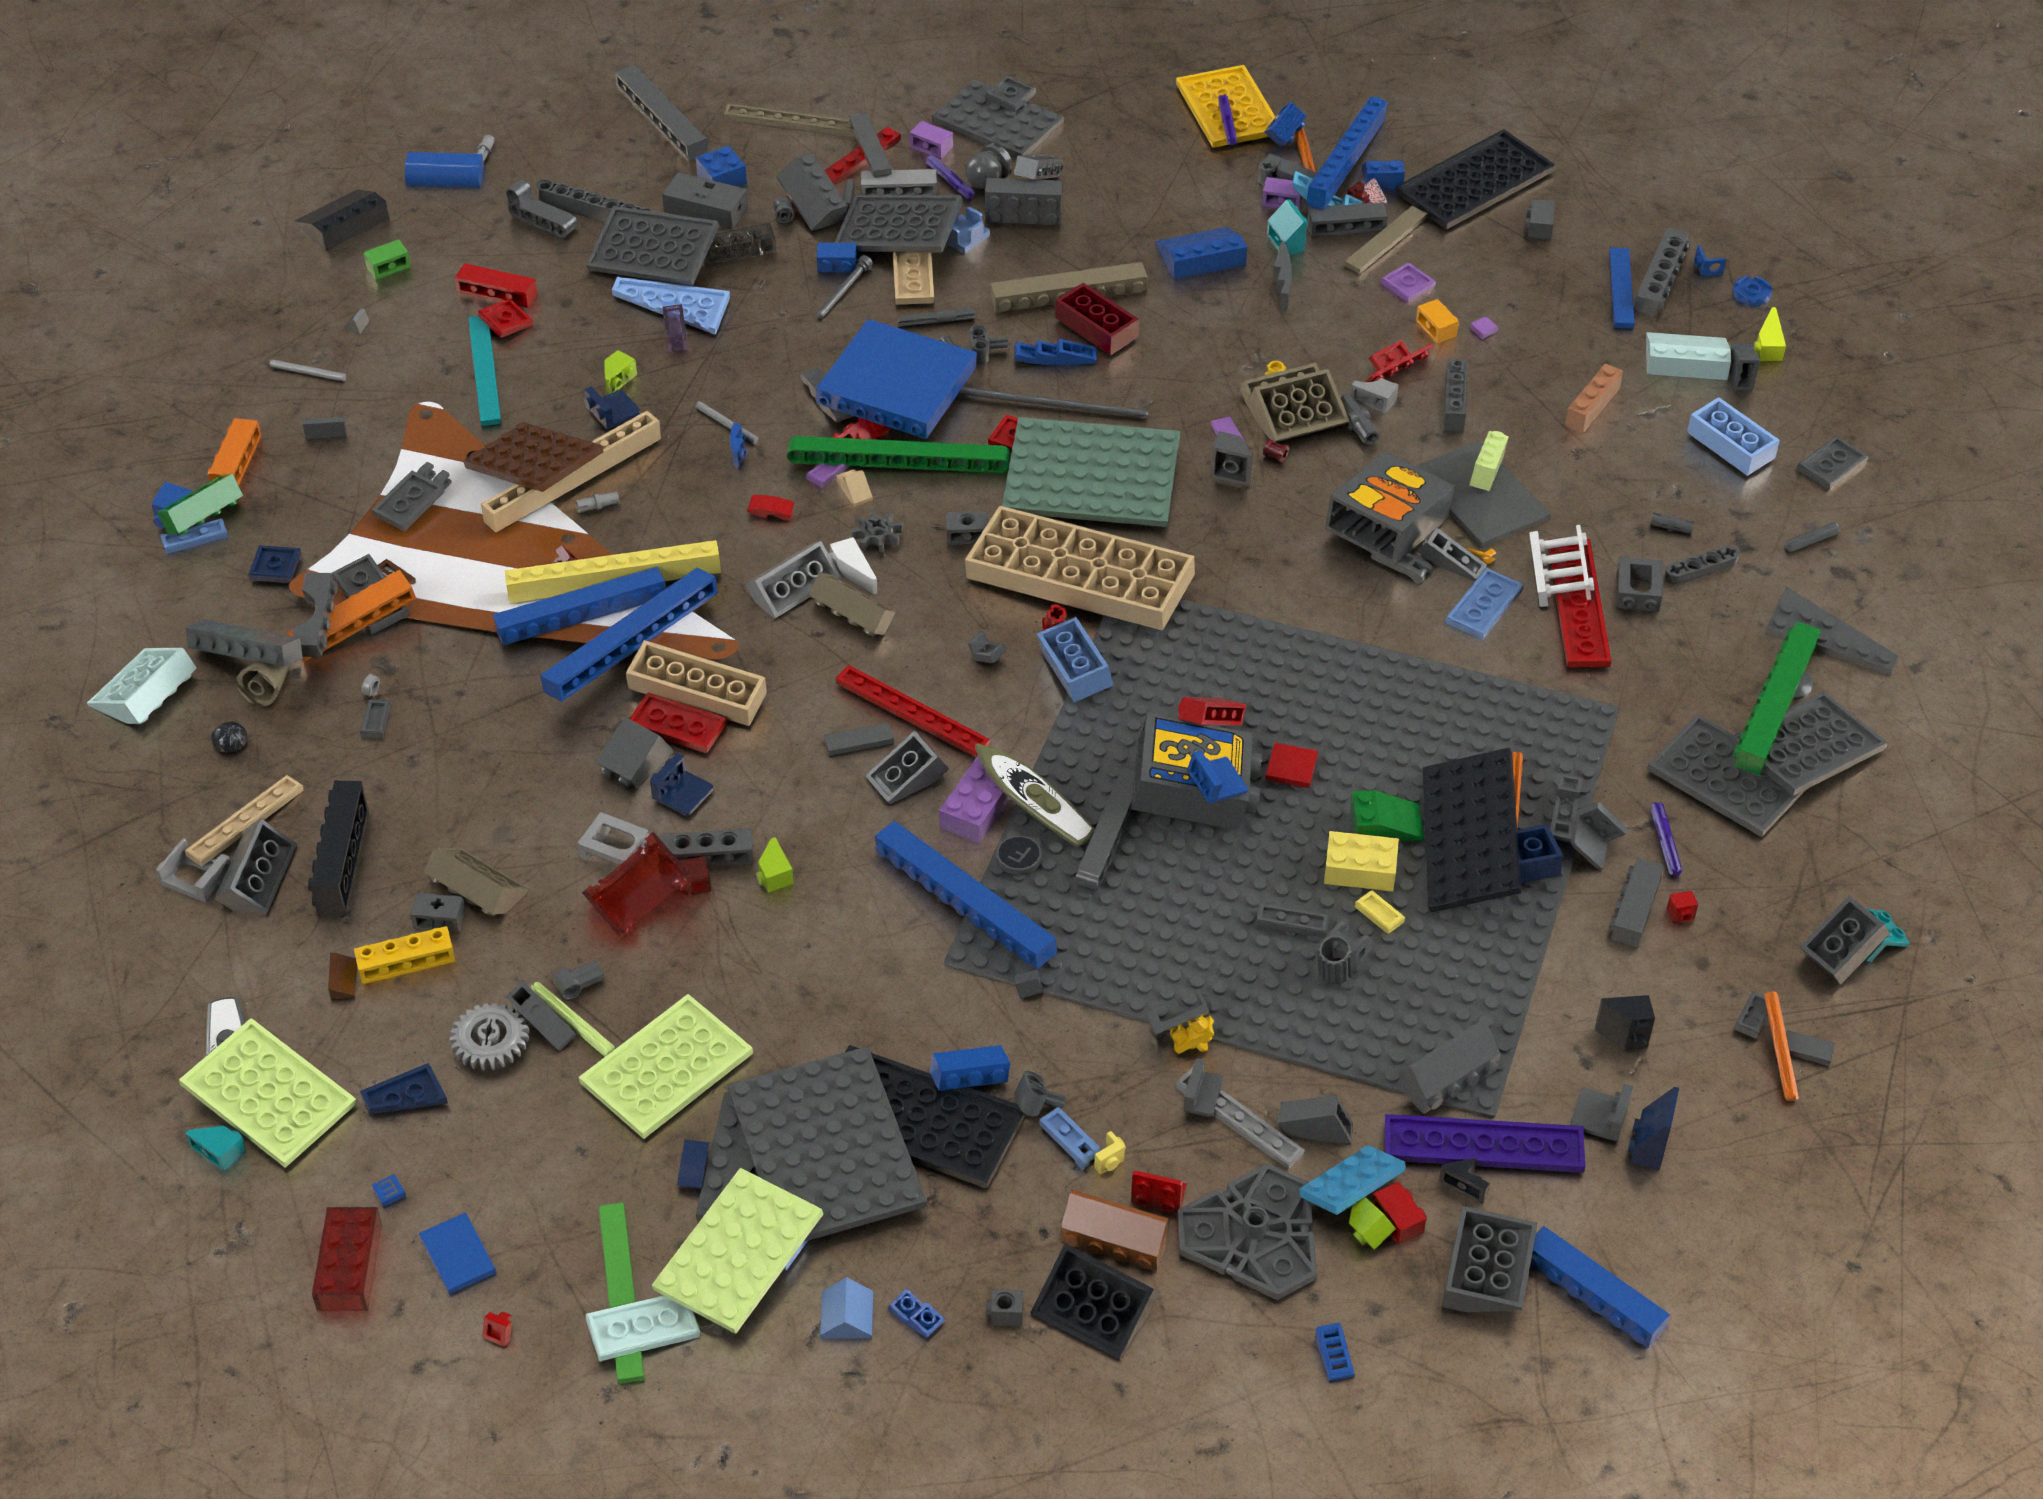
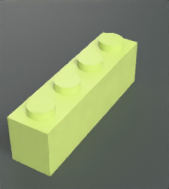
M1499 431L1488 432L1476 460L1469 486L1490 491L1503 460L1509 436Z

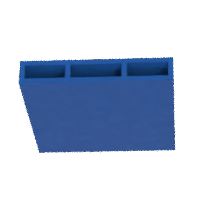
M867 319L817 386L816 404L927 439L976 369L977 352Z

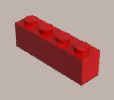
M467 263L463 264L455 276L457 292L498 302L511 298L518 306L525 308L530 306L537 295L536 280L530 277Z
M1182 696V701L1178 706V719L1201 725L1242 726L1246 704L1224 698Z

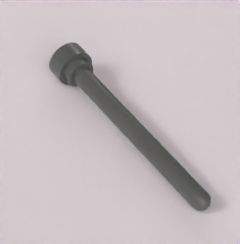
M863 255L857 260L856 269L817 312V318L822 319L862 273L868 272L873 267V262L869 257Z

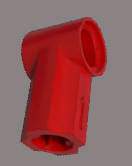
M1059 604L1051 605L1046 617L1042 618L1043 631L1066 621L1065 608L1060 607Z

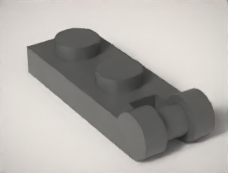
M1373 553L1371 555V559L1411 577L1418 584L1422 583L1425 575H1429L1433 570L1429 562L1410 553H1407L1396 564Z

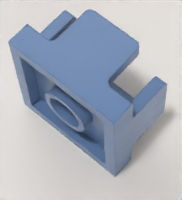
M969 206L966 208V216L963 214L957 215L946 244L966 254L989 237L990 229L984 227L983 214Z

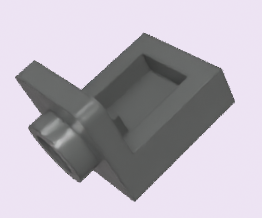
M982 631L968 642L975 661L994 663L1006 652L1004 644L989 642L985 632Z

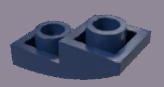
M684 1140L677 1187L702 1190L709 1142Z

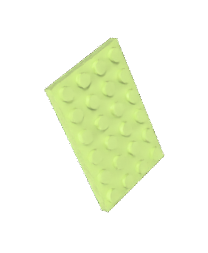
M687 994L579 1077V1082L638 1135L645 1139L751 1056L753 1048Z
M252 1018L179 1079V1083L184 1089L285 1168L357 1104L356 1098Z
M740 1168L653 1282V1290L736 1334L823 1216V1211L821 1208Z

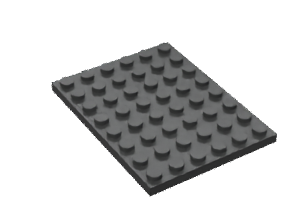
M868 1046L727 1084L728 1092L757 1176L821 1208L823 1211V1216L804 1242L927 1207L926 1197Z

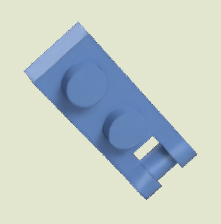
M1059 1107L1040 1119V1126L1075 1160L1081 1169L1088 1167L1093 1159L1095 1160V1154L1101 1151V1148ZM1083 1148L1088 1150L1085 1154L1081 1151Z

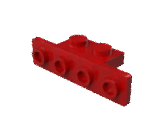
M1400 340L1371 355L1369 360L1377 372L1373 373L1365 382H1375L1380 378L1385 379L1387 375L1392 377L1400 371V368L1404 367L1407 369L1416 360L1422 361L1430 355L1429 351L1433 348V345L1429 344L1411 354L1403 341Z
M858 418L859 422L856 424L851 422L843 429L844 432L842 434L837 432L831 438L877 440L887 433L890 427Z

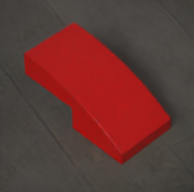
M752 495L747 512L764 519L770 514L788 521L794 502L775 496Z

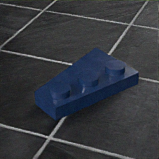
M429 1063L360 1091L370 1114L448 1104L447 1097Z

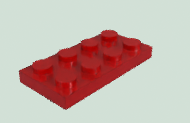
M647 692L629 718L656 733L664 740L703 753H708L727 724V719L724 716Z

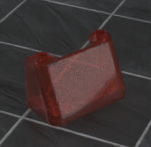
M654 832L645 838L644 848L640 845L637 848L638 850L603 880L600 879L598 881L600 886L598 884L594 887L590 885L582 892L619 936L624 934L627 937L637 928L635 925L676 889L682 890L690 883L689 878L691 874Z

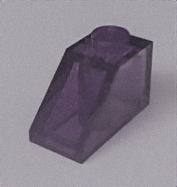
M682 304L663 306L668 352L688 350Z

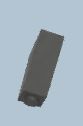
M1731 343V365L1729 370L1733 390L1753 391L1760 358L1751 344Z
M1337 1095L1281 1102L1280 1113L1277 1114V1123L1287 1137L1342 1144L1352 1143L1353 1122Z

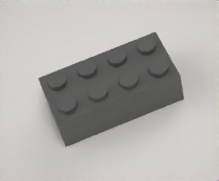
M1006 178L986 179L985 222L1061 225L1062 181Z

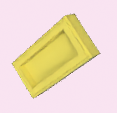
M1372 890L1355 902V908L1387 934L1405 922V917Z

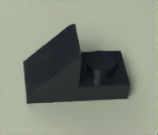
M1476 1158L1442 1165L1438 1182L1481 1204L1485 1202L1488 1197L1490 1183L1480 1176L1473 1175L1476 1167Z

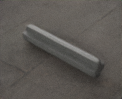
M1836 522L1827 524L1785 541L1784 547L1788 552H1793L1838 534L1840 526Z

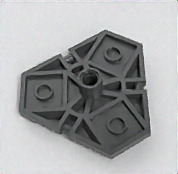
M1265 1164L1228 1183L1226 1191L1221 1192L1217 1189L1178 1209L1180 1255L1198 1264L1201 1263L1211 1270L1218 1271L1222 1275L1227 1273L1233 1276V1280L1242 1282V1284L1248 1285L1252 1289H1257L1259 1292L1276 1300L1316 1280L1317 1265L1314 1233L1310 1232L1313 1224L1311 1202L1301 1198L1299 1188L1309 1182L1270 1164ZM1235 1262L1239 1265L1238 1267L1232 1265V1263Z

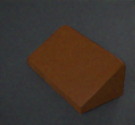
M330 953L328 990L331 1000L355 998L356 958L338 953Z

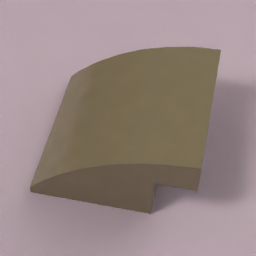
M1317 363L1242 381L1239 388L1254 419L1273 442L1350 422L1329 369L1319 371Z

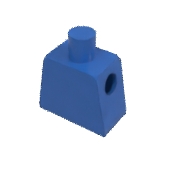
M165 482L151 505L155 516L153 523L158 528H164L157 512L191 493L193 490Z

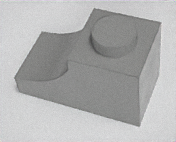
M1382 378L1375 382L1355 380L1351 386V396L1354 397L1357 403L1383 413H1387L1397 400L1398 384Z

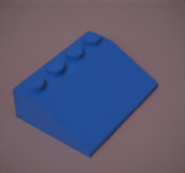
M1228 227L1155 241V245L1173 279L1246 265L1247 245L1240 234Z

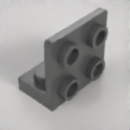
M1623 1084L1621 1093L1616 1092L1615 1096L1584 1087L1581 1088L1570 1125L1583 1126L1584 1132L1618 1142L1633 1086Z

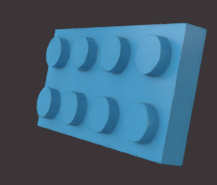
M1367 1145L1299 1188L1300 1197L1338 1215L1406 1170L1405 1162Z

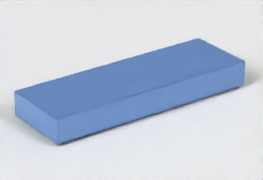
M222 518L189 527V531L180 536L167 533L160 535L166 554L228 537Z

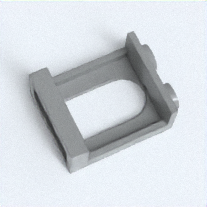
M602 812L599 813L577 843L580 859L588 861L593 854L623 866L625 876H628L631 870L637 867L639 859L644 853L648 852L651 845L647 829ZM610 828L628 834L635 839L633 846L623 850L601 842L611 830Z
M183 838L156 869L160 884L207 903L219 889L230 865V858L220 854L216 860L211 859L201 867L186 856L185 850L189 847L187 840ZM184 865H192L206 871L195 885L175 877L176 871Z

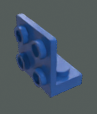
M1201 750L1193 752L1187 771L1208 804L1247 793V786L1228 757L1210 761Z

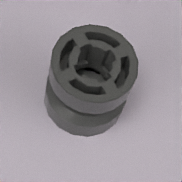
M785 196L776 198L773 207L777 221L780 223L790 222L794 218L792 201Z

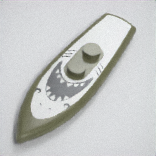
M982 744L975 745L979 760L992 781L1023 810L1075 847L1086 844L1092 838L1095 828L1051 784L1032 768L1003 751Z

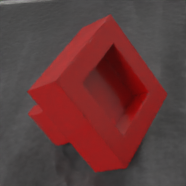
M504 1311L500 1312L499 1315L489 1312L484 1317L482 1337L505 1347L510 1342L512 1321L509 1320L512 1318V1315Z

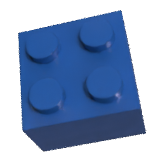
M730 146L722 147L696 157L697 175L700 178L736 187L747 184L746 165Z

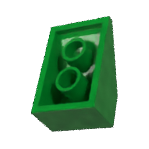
M1376 790L1352 791L1350 811L1354 834L1397 838L1399 842L1424 841L1418 803Z

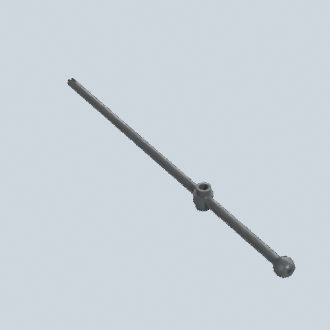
M962 387L958 393L968 396L1138 418L1148 417L1146 410Z

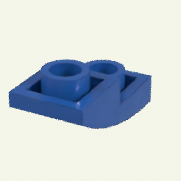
M733 423L730 434L731 455L734 467H739L741 461L745 459L747 452L746 448H744L745 434L742 433V425L738 423Z
M907 1288L888 1307L902 1322L926 1338L945 1321V1318L928 1302L923 1304Z

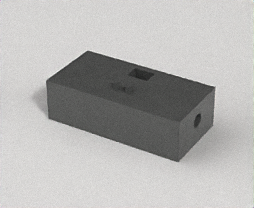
M680 172L676 174L662 194L665 213L718 221L719 226L729 229L735 227L748 208L747 189Z

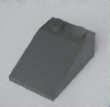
M914 730L865 776L885 800L892 804L932 785L949 768Z

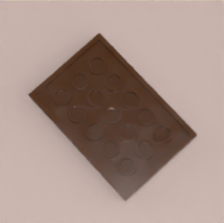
M522 422L517 424L516 428L503 433L494 442L487 443L483 449L470 454V457L465 459L463 463L467 469L544 492L604 451L600 444Z

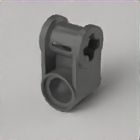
M1270 153L1259 164L1260 175L1257 178V182L1260 185H1265L1266 177H1280L1276 174L1281 157Z

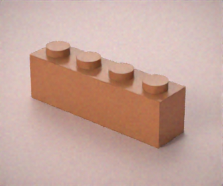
M1605 363L1568 407L1565 426L1583 434L1620 389L1623 371Z

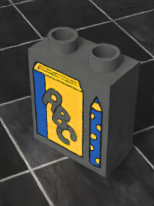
M1147 713L1137 741L1131 809L1238 830L1244 813L1255 814L1259 802L1260 788L1250 786V779L1257 780L1262 760L1260 753L1252 752L1253 733L1213 725H1201L1182 719ZM1201 750L1210 761L1228 757L1247 786V793L1208 804L1187 771L1193 752Z

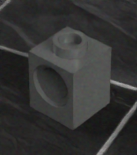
M992 1289V1299H987L986 1315H991V1325L1022 1326L1023 1290Z

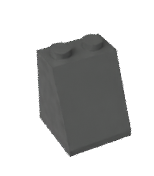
M624 717L595 762L602 767L600 771L609 777L615 775L623 785L629 787L631 784L639 788L675 751L659 735Z

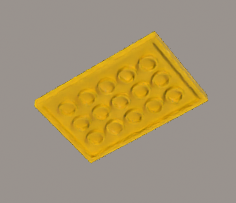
M1245 65L1176 78L1177 87L1212 148L1228 145L1218 102L1219 95L1223 96L1224 94L1228 96L1237 143L1269 137L1264 131L1273 121L1275 115Z

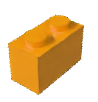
M1438 299L1417 307L1416 322L1437 344L1457 337L1459 321Z

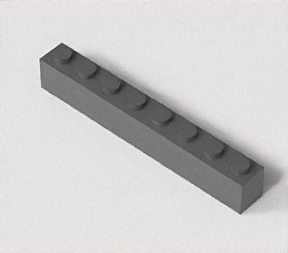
M633 64L615 71L617 87L688 161L708 153L707 137L698 130L696 125L689 121L687 116L680 112L677 106L675 107L671 103L670 99L662 93L660 88L653 84L651 79L644 75L642 70H639Z

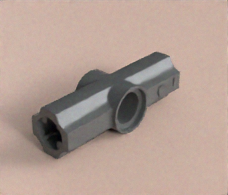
M1349 393L1342 395L1341 400L1350 420L1346 424L1350 431L1355 430L1362 442L1368 446L1374 444L1379 439L1380 433L1372 424L1369 411L1366 408L1362 409Z

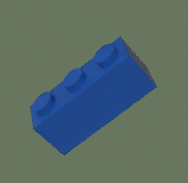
M1001 1045L932 1053L930 1074L939 1091L1008 1082L1010 1061Z

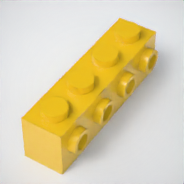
M447 926L354 948L362 984L456 962Z

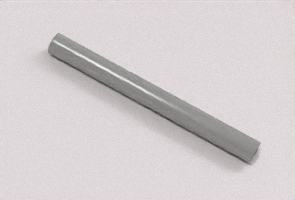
M273 359L270 361V367L343 382L346 380V374Z
M701 401L697 402L696 408L730 430L732 429L735 422ZM742 427L745 439L756 444L759 438Z

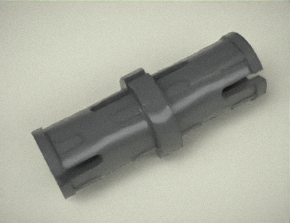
M1653 512L1650 525L1663 527L1671 532L1675 530L1692 534L1695 521L1676 518V515L1666 516Z

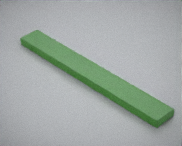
M624 1202L599 1206L609 1306L613 1308L635 1302ZM641 1351L615 1358L618 1384L644 1381Z

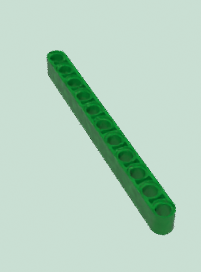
M810 436L791 437L787 449V459L792 463L798 464L825 463V465L844 464L846 466L987 473L1007 472L1011 456L1009 448L999 445Z

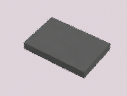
M1835 436L1798 463L1797 470L1830 490L1865 464L1869 456Z

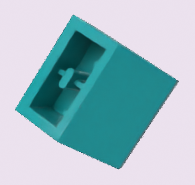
M1290 199L1286 200L1268 219L1267 236L1278 250L1281 242H1284L1289 255H1294L1305 250L1308 222L1306 217L1302 216L1298 207Z

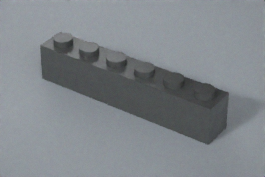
M202 620L185 627L188 648L283 667L303 659L301 641L298 637L209 620Z

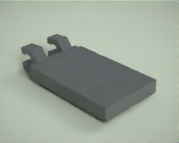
M426 462L417 472L412 470L372 509L373 515L405 532L452 483L451 479L448 478L450 476L449 472L442 470L436 475V472L432 470L434 465Z

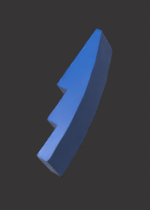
M1058 339L1057 344L1037 340L1035 346L1016 342L1014 346V360L1055 366L1091 364L1097 361V350L1094 346Z

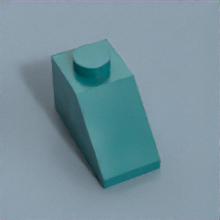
M225 1126L191 1129L185 1133L190 1148L223 1172L246 1153L242 1135L236 1130H229Z

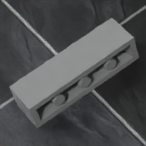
M936 169L892 170L890 175L873 177L871 171H861L862 195H937Z

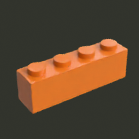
M234 418L231 426L227 429L225 439L221 441L219 452L214 456L212 467L208 469L207 477L210 481L220 475L232 473L239 486L261 438L258 420Z

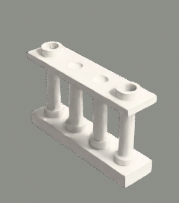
M1576 525L1577 536L1546 541L1539 539L1538 531L1529 532L1540 607L1548 606L1547 597H1551V594L1586 590L1587 600H1591L1590 591L1594 590L1593 577L1588 578L1584 545H1587L1586 532L1581 533L1580 525ZM1579 544L1580 551L1548 556L1541 554L1545 549ZM1581 559L1582 566L1550 571L1543 569V567L1551 563ZM1581 574L1584 576V581L1553 586H1550V584L1545 585V582H1548L1549 579Z

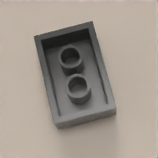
M1848 896L1804 941L1800 948L1809 959L1841 985L1890 933L1884 923L1851 896Z

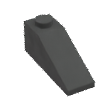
M1437 527L1426 536L1417 550V553L1432 564L1473 581L1478 579L1487 564Z

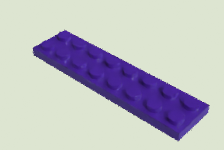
M1385 1114V1153L1404 1162L1446 1164L1476 1158V1166L1585 1172L1583 1126Z

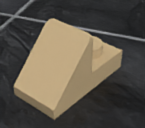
M853 469L836 475V482L854 507L873 500L863 470L856 472Z

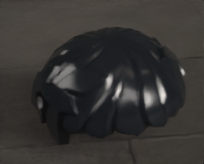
M230 721L219 725L212 732L210 739L218 752H236L242 749L247 742V732L238 722Z

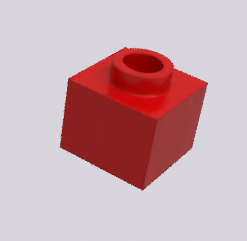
M1692 890L1670 894L1666 909L1672 922H1687L1695 919L1698 902Z

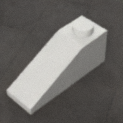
M852 537L830 544L829 556L839 574L870 593L877 594V578L855 539Z

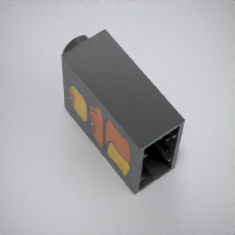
M1384 451L1331 495L1325 529L1396 564L1422 542L1436 527L1438 528L1448 519L1455 485Z

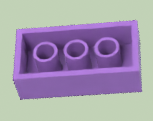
M978 756L940 808L939 823L941 829L980 844L1010 801V798L992 781Z

